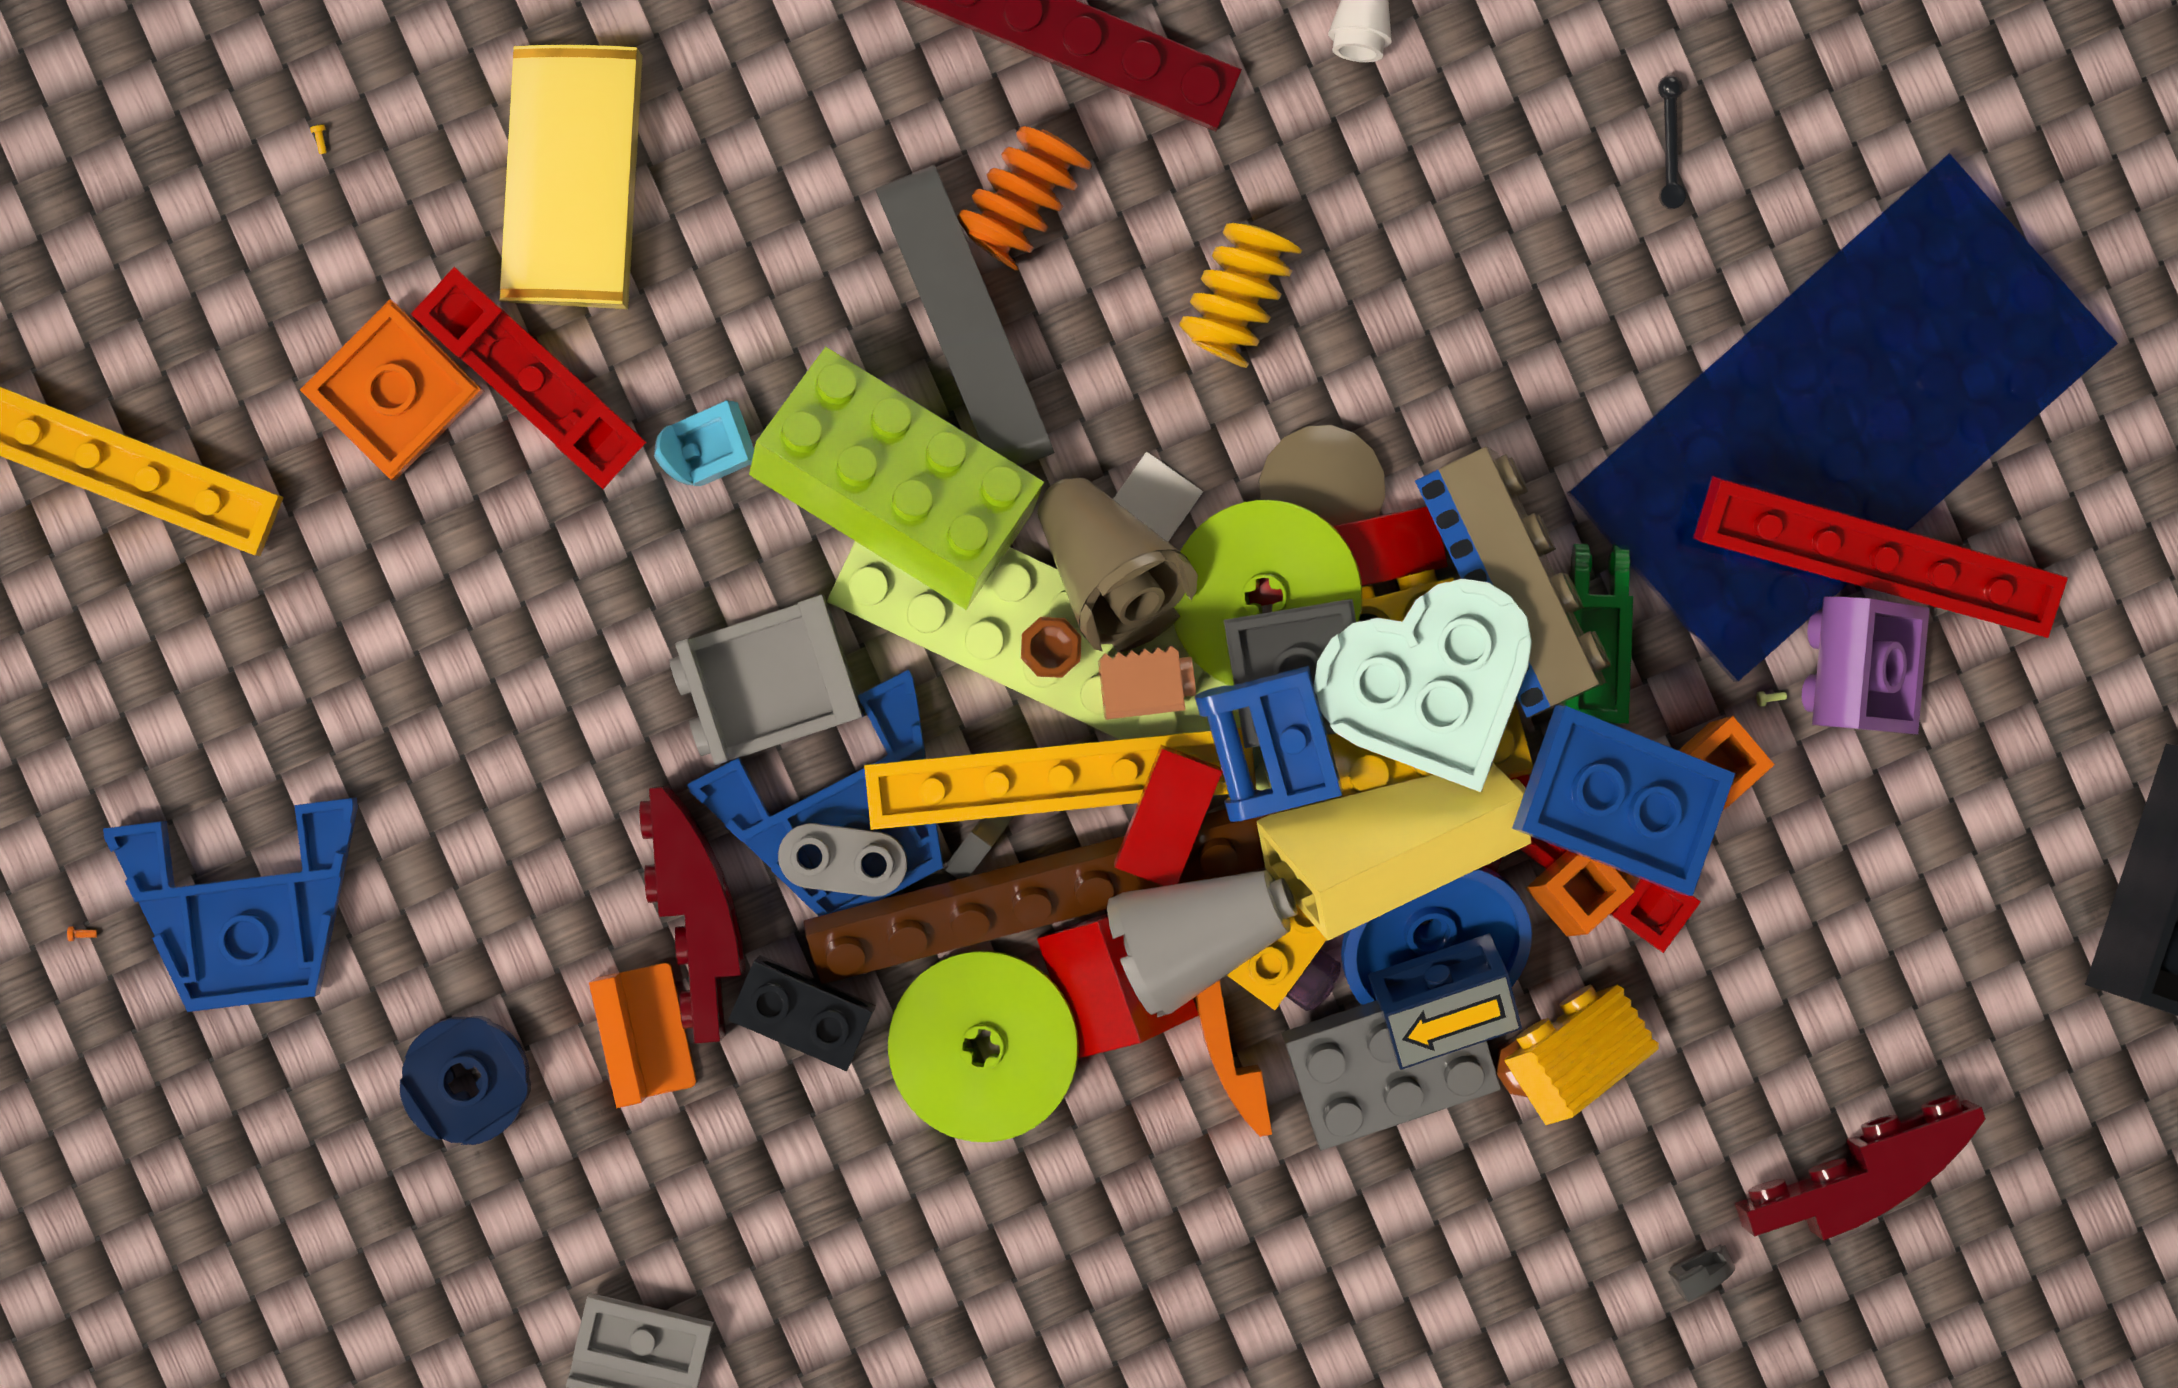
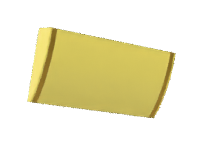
M598 45L514 46L500 302L628 309L642 54L637 47Z

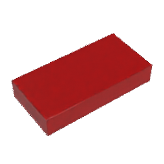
M1161 744L1115 859V868L1163 886L1178 884L1222 775V768Z

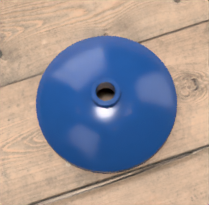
M1483 866L1345 932L1342 941L1341 959L1346 980L1358 1002L1364 1005L1376 1000L1368 974L1490 933L1508 972L1511 987H1513L1527 963L1531 949L1532 929L1529 914L1518 892L1509 881L1492 869ZM1433 919L1431 922H1429V923L1426 924V925H1420L1421 923H1423V922L1426 921V920Z

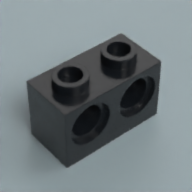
M759 955L751 966L728 1020L847 1072L876 1005L831 985H821L817 979Z

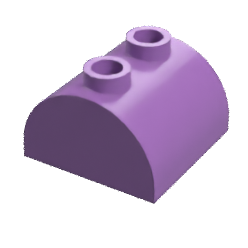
M1823 597L1822 611H1816L1812 614L1807 630L1808 641L1811 647L1819 649L1817 674H1810L1805 679L1802 688L1803 706L1806 711L1813 712L1812 725L1918 734L1930 608L1870 598Z

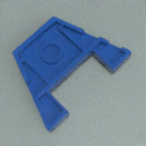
M909 669L858 695L868 718L887 752L885 758L873 764L927 759L915 682ZM737 758L687 784L690 792L701 803H704L741 842H744L771 868V871L818 916L882 900L944 867L937 823L873 830L885 832L895 837L901 843L907 855L908 864L904 879L896 889L886 895L872 897L803 888L793 884L785 877L779 865L778 851L783 838L795 827L806 823H819L871 830L865 768L773 816L769 814L741 758ZM806 844L800 848L798 858L803 866L816 868L822 862V852L816 845ZM871 852L864 856L862 867L868 875L877 877L885 872L887 863L881 854Z
M357 797L295 805L302 862L301 872L177 887L174 884L167 821L103 829L104 839L110 851H114L127 877L125 883L134 902H139L155 936L152 938L187 1012L315 997L320 994L358 809Z

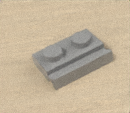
M590 1293L586 1299L566 1388H698L714 1322Z

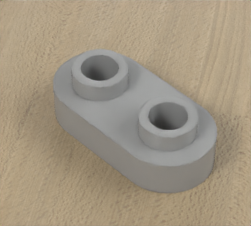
M806 823L792 829L783 838L778 851V861L783 874L790 882L797 886L872 897L883 896L896 889L905 877L908 864L903 846L895 837L888 833L819 823ZM813 844L821 850L822 862L818 867L807 868L800 863L798 853L803 845ZM871 852L881 854L887 863L885 872L877 877L868 875L862 867L864 856Z

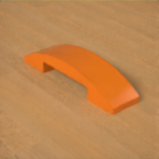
M1219 980L1196 996L1198 1017L1209 1056L1224 1089L1244 1120L1260 1137L1272 1135L1261 1069L1258 1065L1235 1068Z

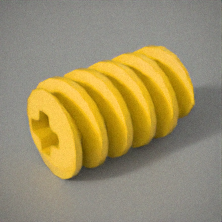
M1227 223L1223 234L1235 247H1215L1212 254L1213 259L1224 271L1204 270L1201 277L1203 283L1214 294L1194 293L1190 303L1203 317L1183 316L1179 326L1192 339L1191 342L1228 362L1247 368L1249 363L1236 351L1238 345L1257 346L1260 341L1247 328L1248 322H1269L1271 317L1257 303L1260 298L1280 299L1282 294L1268 280L1271 275L1290 277L1292 270L1279 258L1281 252L1301 254L1302 250L1291 241L1266 229L1254 225Z

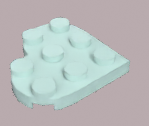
M1458 579L1437 584L1426 594L1416 599L1403 621L1374 618L1355 622L1329 641L1317 661L1314 690L1318 697L1320 711L1331 724L1330 727L1335 733L1356 746L1481 792L1528 670L1532 648L1528 617L1520 609L1512 596L1491 583Z

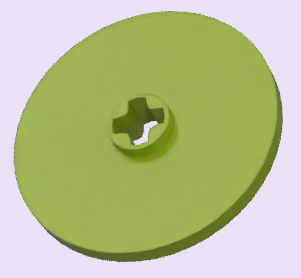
M1254 500L1230 506L1203 522L1190 535L1180 551L1188 558L1198 577L1197 591L1192 600L1185 593L1174 607L1180 615L1174 623L1175 631L1186 652L1192 657L1194 662L1206 673L1226 685L1232 686L1234 681L1224 620L1263 614L1261 605L1250 603L1248 598L1249 592L1259 588L1260 578H1268L1272 589L1282 590L1283 601L1273 604L1272 612L1352 599L1356 622L1360 620L1362 583L1353 553L1343 537L1330 523L1307 508L1278 500Z
M972 951L957 954L934 964L920 974L907 988L898 1002L892 1017L888 1036V1056L892 1076L899 1092L909 1107L919 1118L939 1132L971 1142H997L1011 1139L1028 1132L1043 1122L1057 1108L1068 1092L1075 1075L1079 1054L1078 1032L1074 1015L1057 985L1044 972L1031 963L1016 956L995 951ZM982 1029L990 1031L991 1043L1000 1046V1053L991 1054L985 1063L977 1062L976 1051L967 1047V1039H975L980 1035Z

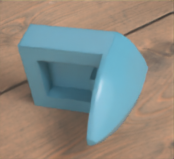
M726 400L675 424L664 427L657 436L654 457L661 468L674 480L686 485L703 486L751 465L754 447L738 402Z

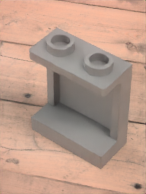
M824 595L798 602L797 605L699 637L676 642L675 645L679 656L669 659L681 696L691 693L699 717L689 720L699 754L704 756L711 753L715 765L865 717L826 596Z

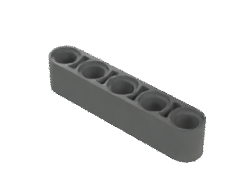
M933 164L876 188L875 190L980 442L1020 467L1054 454L1055 452L935 165Z

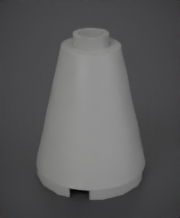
M1266 870L1122 892L1109 898L1107 905L1109 926L1113 939L1124 935V945L1128 956L1121 958L1120 961L1127 978L1146 1011L1151 1015L1157 1013V1018L1171 1014L1286 935L1291 930L1289 917L1295 916L1298 913L1293 894L1285 879L1281 878L1274 881Z

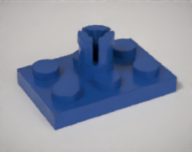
M1555 705L1512 829L1679 894L1693 896L1736 773L1568 706Z

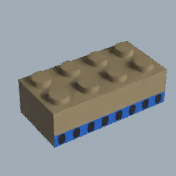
M1485 446L1415 480L1461 579L1491 583L1512 596L1520 609L1528 617L1532 648L1528 670L1517 696L1526 717L1539 715L1554 708L1555 705H1560L1607 683L1601 670L1611 666L1609 658L1596 632L1589 631L1584 634L1573 612L1584 608L1568 573L1564 574L1561 572L1555 575L1546 554L1556 550L1555 545L1541 516H1536L1535 513L1528 516L1519 496L1527 493L1528 488L1512 457L1509 458L1507 454L1499 457L1497 452Z

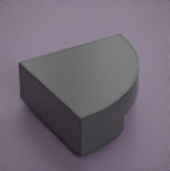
M1014 816L980 819L947 862L948 868L946 871L957 879L969 877Z
M1720 1244L1671 1267V1271L1668 1273L1677 1292L1687 1302H1690L1728 1279L1735 1271V1264L1727 1247Z

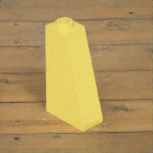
M1492 763L1481 792L1439 776L1430 775L1268 815L1256 821L1265 868L1275 880L1285 879L1297 906L1329 941L1531 844V836L1512 829L1526 788L1518 779L1510 780Z

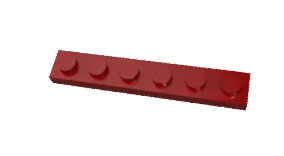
M1712 476L1693 537L1703 543L2049 638L2068 577L2058 573Z

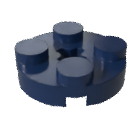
M484 1016L451 1017L427 1028L409 1046L405 1056L406 1060L402 1067V1078L400 1079L401 1101L413 1123L428 1136L438 1140L444 1139L451 1143H462L461 1145L480 1144L491 1140L506 1130L520 1115L523 1105L531 1092L529 1064L520 1043L507 1029L493 1023ZM461 1063L466 1069L476 1067L480 1072L481 1078L476 1082L479 1093L476 1096L471 1097L465 1090L455 1094L450 1089L448 1083L452 1082L456 1077L452 1069L455 1064Z

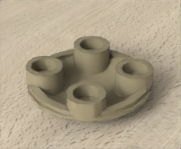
M1333 425L1306 426L1284 437L1267 456L1258 480L1261 500H1278L1299 505L1318 514L1332 526L1379 516L1385 499L1384 471L1374 450L1355 433Z

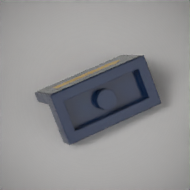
M1490 933L1368 974L1372 991L1386 1023L1400 1070L1522 1029L1509 975Z

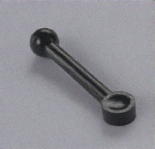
M1668 75L1663 77L1658 83V92L1664 98L1666 186L1661 189L1659 200L1663 207L1672 210L1683 205L1686 199L1685 190L1678 183L1677 98L1682 93L1683 85L1679 78Z

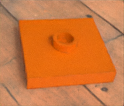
M391 299L300 389L392 481H396L484 392Z

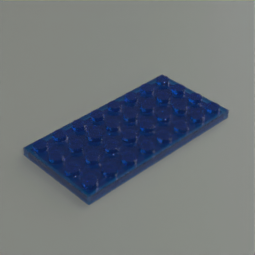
M1949 153L1942 157L1566 493L1612 545L1618 546L1621 550H1630L1631 567L1733 682H1739L1823 607V597H1834L1849 583L1694 539V533L1712 476L1908 531L2118 343Z

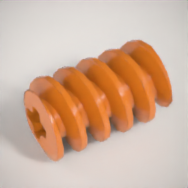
M1026 126L1020 127L1016 132L1017 139L1026 151L1007 147L1001 153L1003 161L1011 172L992 168L986 174L996 193L983 189H977L973 192L972 199L981 214L961 210L957 215L960 225L972 241L995 259L1014 270H1019V268L1008 253L1011 248L1031 253L1034 249L1023 233L1026 227L1046 232L1049 228L1038 212L1041 206L1059 212L1064 207L1053 192V189L1056 186L1073 191L1077 189L1078 184L1069 173L1068 168L1071 165L1087 170L1092 168V164L1087 158L1059 137L1044 129L1038 130Z

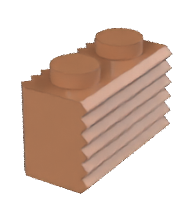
M1173 646L1166 647L1164 651L1157 647L1151 653L1146 649H1142L1138 655L1132 650L1126 656L1117 652L1112 658L1105 653L1098 661L1104 717L1106 720L1185 711L1184 697L1196 696L1192 657L1179 658V651Z

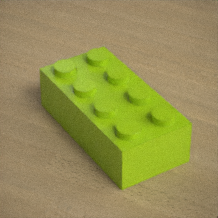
M826 346L757 439L749 475L965 610L968 609L1032 515L1044 481Z

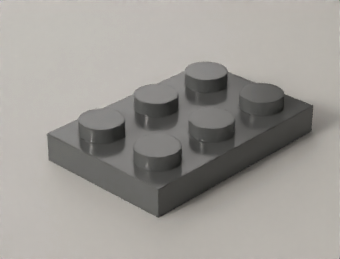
M1376 1000L1281 1032L1320 1151L1501 1090L1487 1041L1400 1070L1386 1023Z

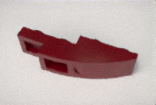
M669 786L649 788L650 801H640L639 807L642 838L653 839L655 864L645 865L644 869L646 899L648 903L658 902L659 917L685 916V926L675 927L678 965L688 964L690 990L680 991V1014L683 1029L693 1028L694 1044L720 1042L726 1036L721 977L739 976L746 971L742 935L734 902L722 868L706 836L690 811Z
M1948 1095L1921 1105L1923 1114L1903 1121H1899L1898 1115H1888L1868 1121L1861 1125L1863 1134L1846 1139L1854 1161L1853 1164L1847 1165L1845 1159L1831 1160L1810 1168L1808 1171L1811 1178L1790 1185L1786 1184L1785 1179H1776L1750 1188L1748 1190L1750 1198L1735 1203L1742 1227L1755 1237L1807 1220L1810 1231L1823 1241L1855 1229L1888 1212L1918 1192L1943 1171L1969 1143L1985 1121L1983 1109L1981 1106L1968 1100L1960 1101L1958 1095Z

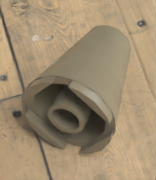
M1062 479L1052 484L1044 493L1043 500L1038 508V518L1080 631L1092 647L1103 651L1101 644H1112L1117 652L1129 651L1152 641L1170 628L1180 617L1174 607L1185 593L1192 600L1197 591L1198 574L1188 558L1088 479Z

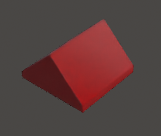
M1108 912L1037 938L1051 980L1063 993L1074 1015L1079 1040V1058L1142 1043L1199 1016L1193 999L1171 1014L1158 1018L1157 1013L1151 1015L1146 1011L1135 994L1120 961L1121 958L1128 956L1124 945V935L1113 939L1109 926Z

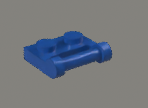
M1309 666L1232 686L1215 687L1194 696L1199 715L1202 717L1207 716L1229 793V798L1224 803L1230 821L1248 820L1342 796L1343 788L1323 716L1319 708L1318 698L1315 694ZM1249 706L1272 788L1254 790L1233 710Z

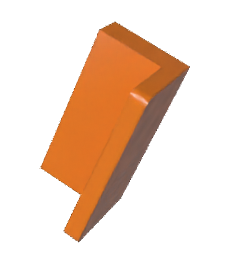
M665 962L596 977L589 982L616 1109L642 1103L650 1096L691 1088L696 1084V1072L687 1031L682 1027L680 1000L673 968L670 963Z

